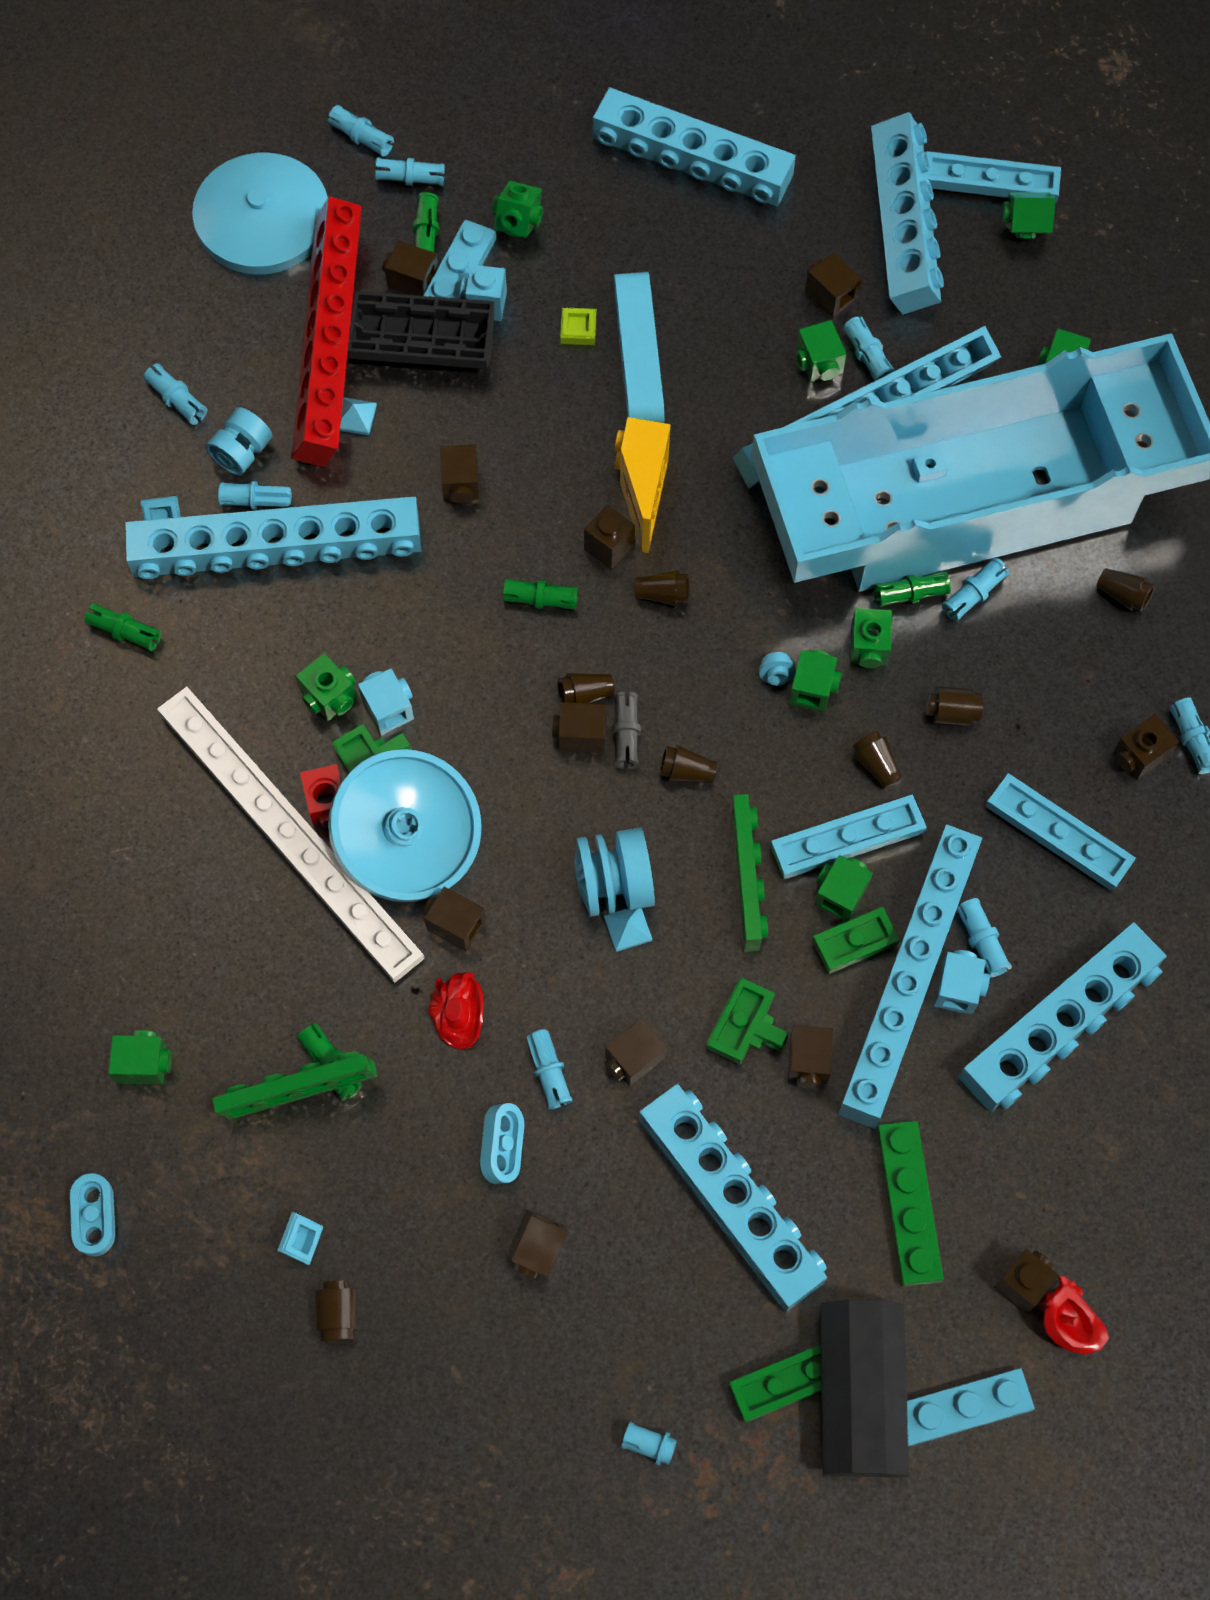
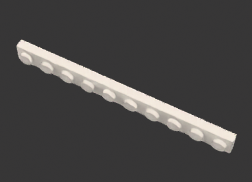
M185 687L157 708L160 716L394 983L424 960V955L371 894L349 878L338 863L333 851L188 687Z

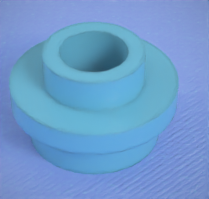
M774 652L766 655L759 667L761 680L775 686L787 683L796 674L795 663L790 659L789 655L783 652Z

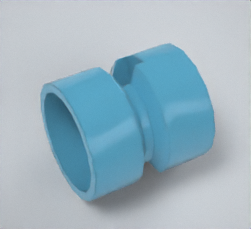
M238 407L225 421V430H218L205 447L210 457L222 468L234 475L242 476L255 459L253 453H260L272 439L273 435L269 427L258 416L247 409Z

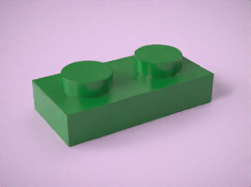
M883 907L814 935L812 939L828 974L898 945L900 941Z

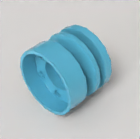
M641 827L617 831L615 834V849L613 850L607 849L602 834L595 835V853H590L586 837L576 838L575 873L579 895L587 908L589 917L599 915L598 898L604 897L608 914L615 913L616 895L623 894L629 910L655 906L650 860Z

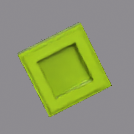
M562 308L561 344L595 345L597 309Z

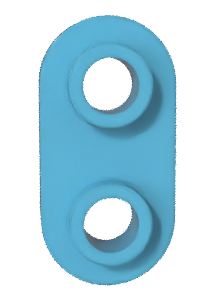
M512 1103L494 1105L489 1108L485 1115L480 1167L486 1180L493 1184L512 1182L520 1171L524 1118L520 1109Z
M89 1173L79 1177L73 1183L70 1190L71 1237L74 1246L80 1252L87 1256L96 1257L105 1254L115 1241L114 1192L111 1184L103 1176ZM93 1190H98L100 1192L99 1199L94 1203H89L87 1201L88 1194ZM94 1230H101L100 1240L96 1243H90V1233Z

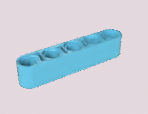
M649 272L614 274V294L627 417L664 423V400Z

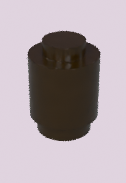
M936 686L934 693H928L926 715L932 716L933 723L970 726L971 722L979 723L981 720L983 697L981 693H974L973 689Z
M348 1281L323 1282V1290L315 1291L316 1331L320 1332L321 1342L354 1340L353 1330L357 1329L356 1289L348 1288Z

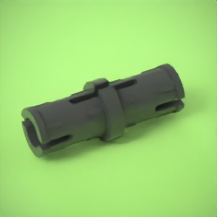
M626 691L614 695L615 723L612 725V736L615 737L614 765L617 768L624 769L627 755V769H633L639 765L637 737L641 735V725L637 723L638 694L629 692L626 706Z

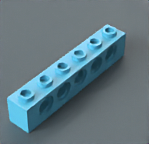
M610 87L593 117V139L600 141L602 144L628 151L636 157L647 158L660 163L666 168L685 172L696 179L723 186L726 190L736 191L753 197L761 203H769L778 207L793 177L796 158L794 154Z
M909 112L871 126L889 297L902 315L940 303V288L944 286L943 276L939 267H937L936 260L940 258V248L933 234V229L937 228V221L933 210L930 208V200L934 199V195L926 172L930 171V163L923 148V144L927 143V136L921 123L917 124Z
M1133 922L970 1062L958 1078L990 1113L999 1105L1006 1110L1021 1097L1022 1093L1018 1089L1028 1080L1035 1085L1051 1070L1047 1064L1053 1058L1058 1056L1063 1060L1079 1046L1075 1039L1084 1031L1090 1036L1107 1021L1103 1016L1112 1007L1120 1011L1135 997L1131 991L1137 985L1142 983L1147 987L1163 972L1159 966L1167 957L1166 954ZM1113 965L1125 967L1129 972L1130 978L1119 977L1114 972ZM1085 989L1096 990L1101 995L1102 1002L1097 1003L1089 1000L1085 994ZM1057 1013H1066L1071 1016L1074 1026H1063L1057 1019ZM1028 1038H1040L1046 1045V1051L1039 1052L1032 1049ZM1007 1061L1014 1064L1018 1075L1013 1077L1005 1075L1000 1069V1062Z
M676 1084L639 1111V1122L783 1311L787 1313L825 1283L827 1276L824 1271L827 1267L813 1249L808 1252L798 1240L802 1235L789 1217L782 1219L773 1207L776 1205V1201L770 1191L763 1184L757 1187L748 1174L752 1171L746 1160L738 1152L734 1155L724 1144L727 1138L718 1124L714 1121L708 1123L699 1112L703 1107L694 1093L689 1089L684 1092L679 1084ZM681 1123H688L695 1128L697 1134L691 1139H681L676 1135L674 1129ZM704 1155H714L719 1159L721 1166L715 1171H706L700 1166L699 1159ZM730 1186L739 1187L745 1194V1200L738 1204L730 1203L725 1199L723 1191ZM755 1218L763 1219L769 1224L770 1232L765 1236H756L749 1230L748 1223ZM778 1251H787L793 1255L795 1266L791 1269H781L775 1264L773 1255Z

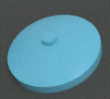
M252 153L225 162L206 177L194 199L193 222L202 247L221 265L246 274H272L290 269L312 255L316 217L328 197L319 177L302 162L281 154Z
M408 749L391 750L376 754L355 767L343 780L334 795L328 822L329 837L334 855L349 878L374 896L395 902L426 900L432 895H439L444 886L449 889L457 883L468 871L476 857L482 828L477 800L472 789L461 774L451 765L434 755Z

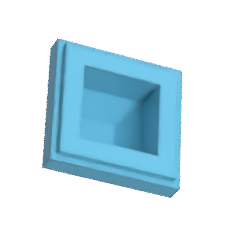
M343 397L340 431L370 435L377 404L375 402Z
M177 496L141 500L144 520L181 517Z
M627 908L604 916L616 952L652 941L642 908L633 910Z
M292 1212L278 1251L310 1265L324 1226Z

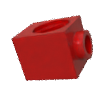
M337 764L300 772L313 827L321 826L328 828L332 802L320 804L317 800L325 794L335 795L338 787L341 785L342 780Z

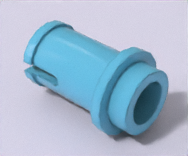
M630 1422L621 1448L655 1459L656 1465L660 1466L661 1462L669 1465L677 1440L670 1438L671 1433L666 1432L664 1436Z

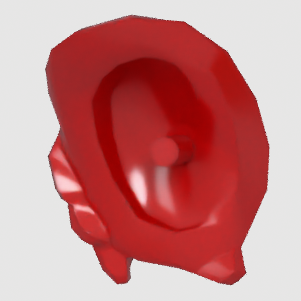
M456 973L446 983H443L442 979L438 978L435 982V990L430 994L431 1002L428 1003V1013L432 1016L435 1029L440 1038L448 1046L458 1050L471 1048L480 1036L483 1022V992L480 984L474 979L475 975L473 973Z
M1058 1276L1060 1286L1055 1287L1054 1292H1046L1039 1304L1041 1311L1044 1312L1043 1322L1047 1334L1056 1344L1069 1352L1087 1355L1101 1351L1109 1340L1107 1328L1084 1301L1082 1288L1077 1286L1075 1281H1069L1065 1276Z

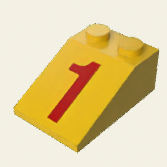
M628 417L625 431L618 430L615 469L620 470V485L632 523L635 524V533L641 552L649 553L669 460L671 424Z

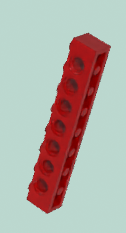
M330 196L318 213L315 222L291 459L322 467L328 464L339 446L362 207L361 205Z

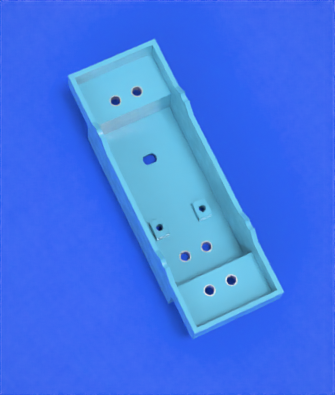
M1172 333L1096 352H1091L1082 347L1069 353L1064 350L1043 365L886 403L872 398L863 403H855L854 401L836 415L754 434L751 458L794 583L851 569L858 591L874 588V585L878 583L903 580L907 575L914 574L916 577L1131 524L1145 495L1210 479V422ZM1125 411H1131L1135 414V416H1127L1125 414ZM1143 441L1148 447H1141L1137 442ZM1035 470L1045 471L1049 483L1046 485L1037 484L1032 472ZM822 487L824 493H817L814 491V488ZM885 498L889 503L880 504L877 499ZM833 518L835 524L829 525L824 520Z

